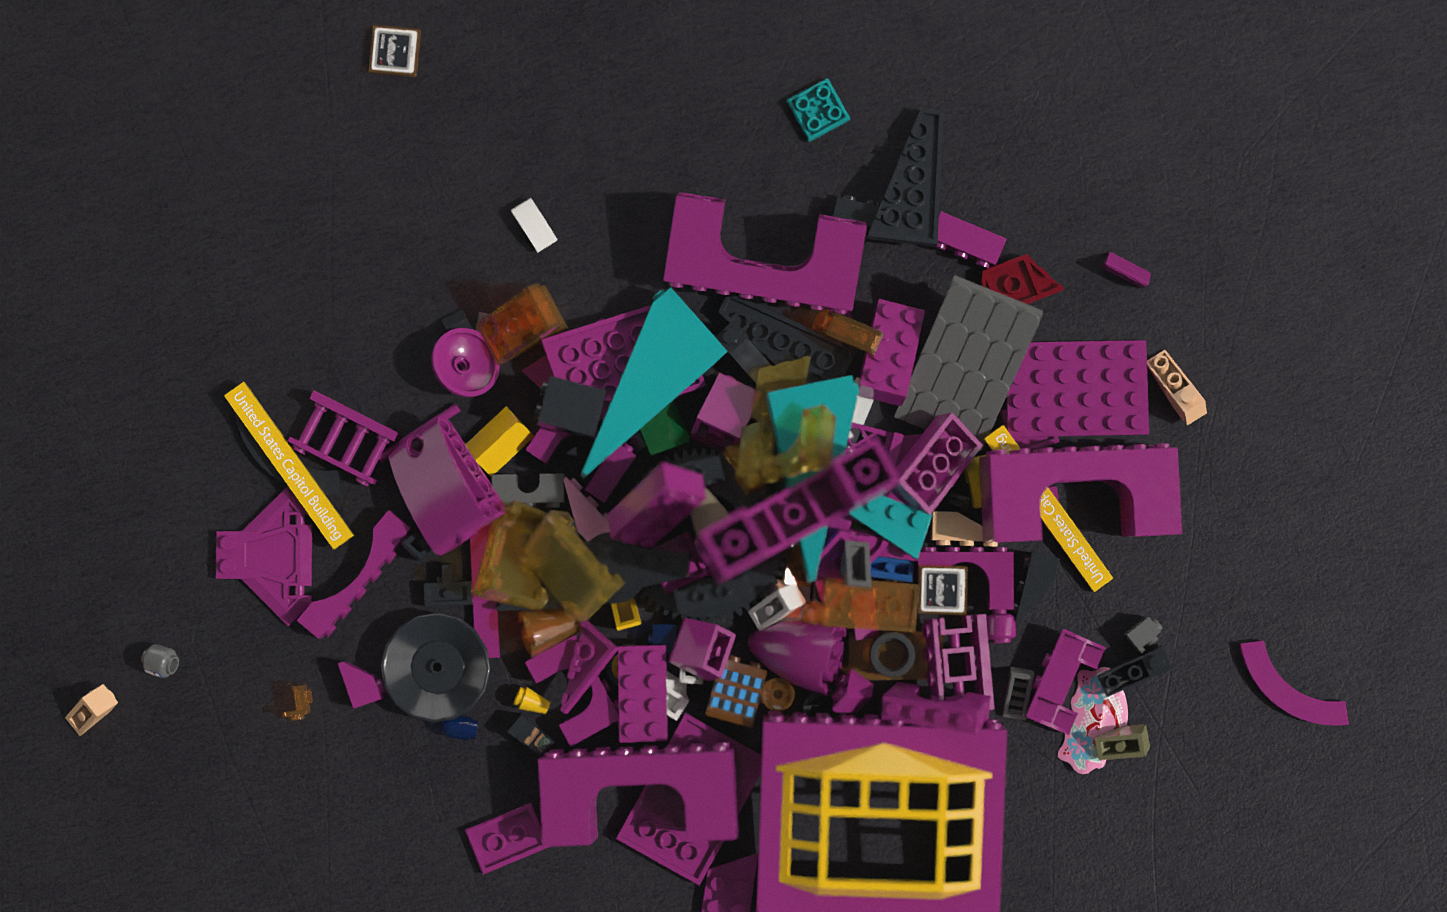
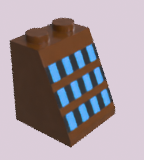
M729 655L722 678L715 679L706 715L752 728L767 670L763 669V664L750 661L749 665L740 663L741 658Z

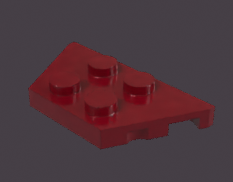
M1027 254L986 269L981 273L980 286L1025 304L1033 303L1064 290L1060 283L1058 284Z

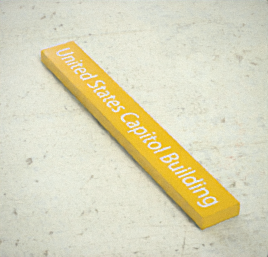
M242 382L224 395L332 548L336 549L352 538L354 535L246 383Z
M1001 425L983 438L991 451L1006 450V454H1009V451L1020 449L1004 425ZM1047 487L1040 500L1041 520L1091 590L1096 592L1111 581L1113 577Z

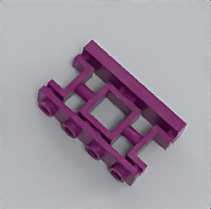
M986 614L961 616L962 628L945 629L944 618L924 619L922 633L926 639L924 656L929 670L926 676L931 692L929 700L942 702L960 700L965 695L963 681L974 680L975 693L991 696L990 710H994ZM970 632L971 646L960 647L959 633ZM949 634L951 648L940 649L938 635ZM964 652L966 675L949 677L947 654ZM954 682L955 695L944 697L943 683Z

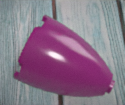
M823 621L780 622L772 624L761 631L757 629L754 634L751 633L748 639V647H750L751 653L764 666L781 678L804 689L823 695H830L832 691L830 689L831 683L837 681L841 672L845 655L842 637H845L847 632L844 625Z

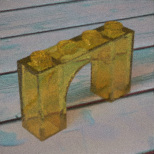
M824 404L803 410L798 440L787 452L779 456H773L774 432L765 423L758 422L742 427L736 475L747 486L751 487L827 467L832 462L836 416Z

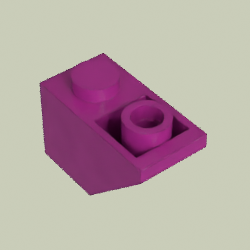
M853 669L846 675H840L835 683L836 691L832 697L834 699L832 710L835 712L857 713L872 698L874 684Z

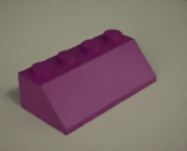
M952 412L937 415L894 470L900 482L890 491L900 501L930 515L983 445Z

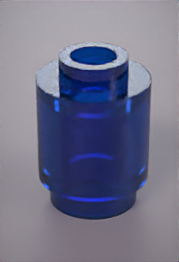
M461 715L456 719L444 721L442 732H447L446 737L469 741V739H475L478 720Z

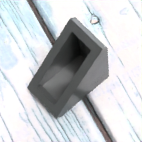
M844 542L839 575L846 586L871 587L869 542Z

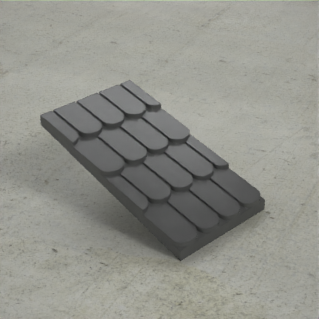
M954 275L911 374L907 397L902 406L897 407L894 417L926 430L937 415L952 412L983 445L979 450L982 451L986 443L983 438L988 436L993 428L1011 384L1039 325L1043 311Z

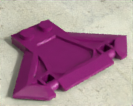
M289 486L243 531H217L216 579H242L287 626L312 603V596H304V586H312V525H305V515L309 514ZM290 515H296L295 525H290ZM290 586H295V596H289Z

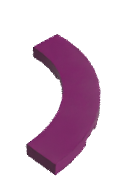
M1264 640L1239 644L1248 673H1250L1258 689L1277 707L1296 718L1311 723L1334 726L1349 725L1345 701L1317 700L1300 693L1285 682L1272 665Z

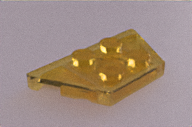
M810 356L790 362L786 361L775 366L760 368L751 417L773 434L766 395L768 392L805 385Z

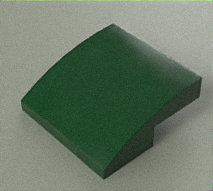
M674 400L638 430L649 457L692 442Z

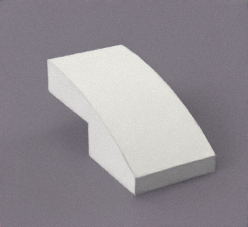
M531 198L511 210L537 252L557 241L556 236Z

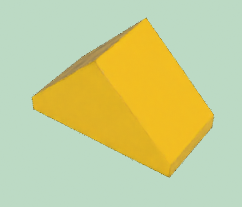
M635 597L622 603L611 604L618 631L642 624Z

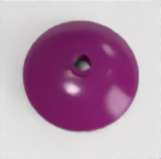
M468 328L450 330L438 339L432 351V368L437 380L445 389L461 397L482 395L495 384L498 378L500 362L497 351L488 338L475 330ZM457 364L461 365L463 370H459Z

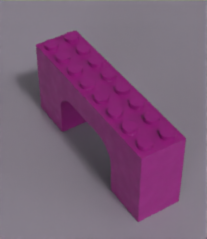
M683 192L677 194L664 281H668L669 286L683 287V284L692 285L693 290L706 291V288L716 289L715 293L723 295L736 292L739 293V297L753 299V295L763 297L762 300L767 302H776L777 299L786 300V304L791 306H800V303L809 304V308L816 310L830 307L833 308V312L847 314V310H853L867 227L866 222L819 214L814 247L810 257L797 266H782L733 257L724 249L720 234L726 199Z
M874 438L833 460L825 469L748 511L743 509L699 534L694 543L717 585L882 496L897 485L900 479L877 438Z
M1145 444L1126 446L1125 450H1123V445L1102 447V451H1100V446L1079 448L1078 452L1076 447L1056 449V452H1053V448H1041L1039 450H1032L1033 453H1030V449H1016L1015 451H1009V454H1006V450H992L986 452V456L979 457L983 543L1042 540L1040 514L1042 494L1053 483L1099 481L1110 485L1116 491L1120 501L1122 537L1182 534L1178 448H1169V444L1150 445L1148 449H1146Z
M717 742L712 747H705V743H693L688 748H682L681 744H669L664 749H658V745H646L640 750H634V746H622L616 751H611L610 747H599L593 752H587V748L572 749L573 751L569 753H563V749H552L538 760L543 847L591 845L598 838L597 795L600 789L616 785L667 784L677 789L685 802L687 841L736 839L740 832L735 746H729V742Z

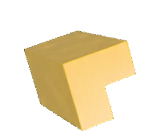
M506 406L465 445L476 462L492 477L535 436Z

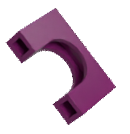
M541 427L526 451L548 464L560 444L573 435ZM596 429V432H595V436H594V438H593L594 440L596 439V436H597V434H598V432H599V430H597V429ZM623 443L601 463L585 490L606 504L637 458L633 454L635 449Z
M922 547V552L919 553L918 561H916V609H921L922 569H949L959 562L972 563L978 566L984 573L987 581V609H1014L1013 552H1007V547H993V552H984L983 547H969V552H960V547H946V552H936V547Z
M577 634L525 662L536 683L560 670L570 669L571 660L575 655V644L579 642ZM599 674L591 683L593 695L588 708L559 725L570 746L619 720L618 700H612L609 695L612 689L606 678L601 680Z
M897 682L883 696L881 719L902 721L903 723L976 734L989 719L991 699L989 695L967 692L957 701H932L920 698L921 685Z

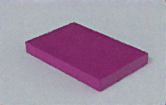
M532 802L465 830L482 874L491 872L549 847H543L542 827Z

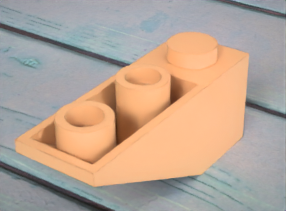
M1166 350L1147 360V367L1186 425L1207 413L1205 399Z
M932 512L930 540H936V545H950V540L960 541V545L974 546V541H983L982 526L958 512ZM998 542L983 543V546H998Z

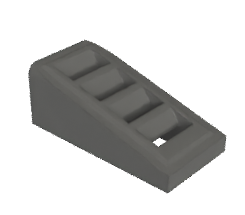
M1010 667L1002 710L1003 717L1026 720L1025 715L1032 691L1034 671ZM1015 678L1026 679L1027 682L1015 680ZM1013 686L1025 688V691L1015 690ZM1011 696L1022 697L1024 699L1023 701L1011 699ZM1009 705L1022 707V711L1009 709Z

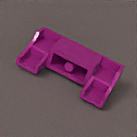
M1062 629L1051 654L1046 653L1041 666L1044 667L1042 675H1037L1032 688L1035 689L1025 716L1069 735L1078 713L1063 707V702L1080 663L1097 669L1106 647Z

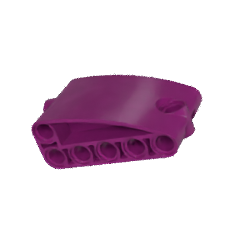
M444 416L436 418L418 433L410 436L406 442L389 454L391 468L403 499L431 549L438 555H443L455 549L475 535L479 529L489 525L506 511L503 501L451 422Z

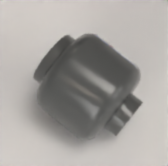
M154 644L143 652L141 662L146 673L166 678L176 672L179 658L175 650Z

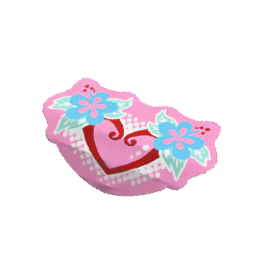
M1102 667L1095 671L1080 670L1077 675L1078 689L1071 699L1072 710L1077 712L1078 715L1070 730V734H1065L1064 743L1058 751V758L1069 762L1074 770L1080 774H1087L1093 769L1102 768L1105 765L1106 760H1098L1095 736L1127 726L1128 708L1124 692L1121 691L1106 697L1097 677L1098 674L1110 669L1107 667Z

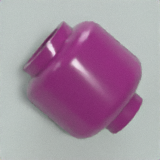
M1006 609L992 610V615L986 616L988 639L992 640V644L1011 643V639L1016 636L1015 617L1012 614H1007Z

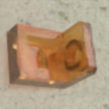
M307 684L293 687L296 710L283 712V717H290V721L305 719L304 714L311 713L309 703H312L313 699L311 689H307Z

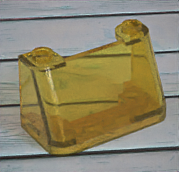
M514 500L505 505V513L491 523L474 587V595L486 600L539 610L545 606L548 600L546 589L541 587L548 560L550 538H563L565 520Z
M550 511L521 550L522 560L527 566L534 569L566 609L565 614L572 621L584 622L616 593L625 582L618 574L612 577L607 572L608 567L600 565L574 533L576 528L569 526L574 520L568 512Z

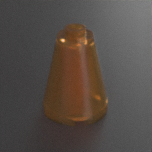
M577 608L525 610L518 612L519 624L524 623L521 635L531 658L580 633L582 630V626H580L581 621L585 619L583 612H579Z

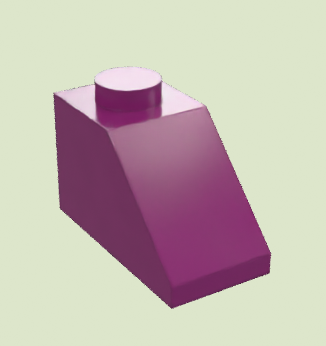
M347 661L338 663L353 709L384 698L382 694L385 693L384 684L381 679H377L376 675Z

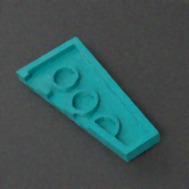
M880 496L850 512L848 515L862 522L872 531L890 541L891 544L902 549L916 560L918 559L933 514L927 515L909 505Z

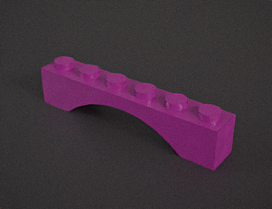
M388 510L373 528L371 552L359 576L338 594L324 600L312 602L297 621L318 639L324 636L328 638L336 629L334 625L339 618L344 619L352 608L349 607L355 599L359 601L366 593L365 586L370 581L374 583L382 573L380 568L385 562L390 564L396 557L397 553L395 550L412 535L410 532L413 528L394 512Z

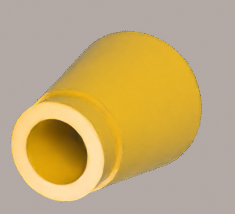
M520 687L513 705L518 706L520 710L546 714L550 701L528 687L525 689Z

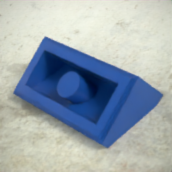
M877 556L870 564L871 577L913 582L914 561Z

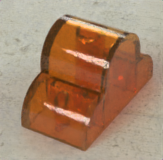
M539 283L525 288L476 324L498 366L542 344V339L558 335L568 328L546 285L540 286ZM496 327L499 333L494 335V330Z

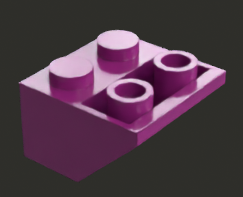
M683 618L668 662L705 681L722 678L736 634L716 624Z

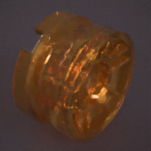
M775 677L764 683L761 697L767 708L773 711H782L792 704L794 690L787 680ZM775 690L782 691L781 698H774L773 693Z

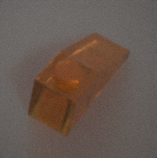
M825 308L819 311L811 328L846 345L875 355L884 335L882 331Z

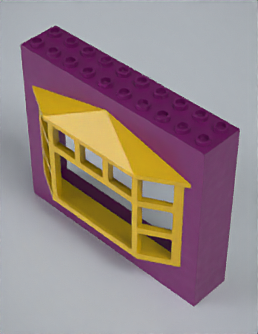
M769 711L768 715H763L756 912H1000L1007 730L1002 723H998V719L989 718L980 730L973 734L903 723L902 721L878 719V715L866 714L864 718H854V714H840V717H830L829 713H816V717L806 716L807 713L792 712V716H785L780 711ZM793 775L822 779V801L820 807L793 803ZM830 780H861L860 808L829 807ZM869 781H900V808H868ZM974 781L973 808L947 811L948 783ZM908 783H939V809L937 811L908 810ZM792 811L821 816L819 843L791 838ZM829 816L938 819L936 881L826 878ZM972 817L971 845L945 847L946 820ZM791 847L818 851L820 853L819 877L790 875ZM971 853L970 880L967 882H944L945 856Z

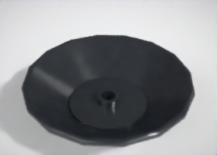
M441 613L416 616L398 627L385 646L381 663L384 688L395 706L412 718L432 723L456 719L472 709L486 691L491 670L487 647L477 631L460 618ZM437 662L442 665V669L439 672L434 670V664Z

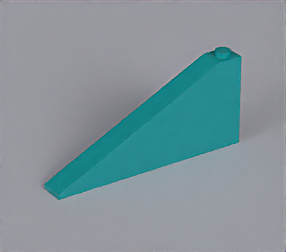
M669 288L666 292L662 289L652 298L654 302L648 311L581 472L583 478L728 352L672 288Z
M852 376L767 393L766 401L786 490L825 469L833 460L845 454L857 395H859L857 381L853 382ZM827 526L798 541L807 583L813 582L816 578Z

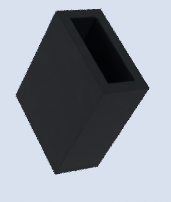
M550 376L548 382L543 381L540 391V395L544 396L542 405L537 404L534 418L538 419L537 426L592 440L595 436L606 390Z

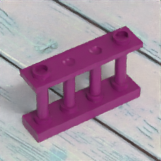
M313 391L309 399L315 401V409L299 440L289 437L288 441L293 443L292 449L302 454L308 451L356 475L355 480L365 486H368L369 483L376 485L378 480L370 477L386 444H389L391 440L398 442L401 434L319 392ZM329 408L336 412L334 416L336 419L320 451L307 445L323 412H327ZM350 419L357 423V430L341 461H338L328 456L344 423H347ZM372 430L378 433L376 437L378 441L362 472L349 465L365 433H369Z

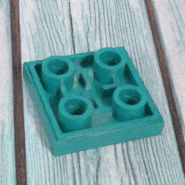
M828 78L787 100L791 111L809 142L850 121L848 113Z

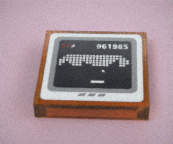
M373 25L369 72L417 77L420 29Z
M919 565L918 613L966 615L968 567Z

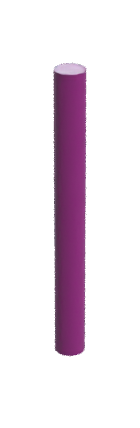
M456 403L384 450L379 460L381 463L388 460L389 454L439 416L449 419L461 410Z

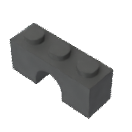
M540 474L539 486L532 493H524L520 490L518 475H492V486L503 501L505 508H513L512 504H522V508H536V503H546V508H559L560 503H565V484L563 480L565 474Z

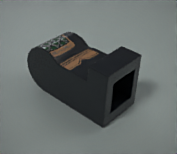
M523 713L508 731L514 738L516 737L541 757L555 743L550 736Z

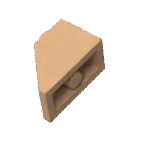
M103 684L84 696L65 718L81 736L106 716L118 702L114 694Z

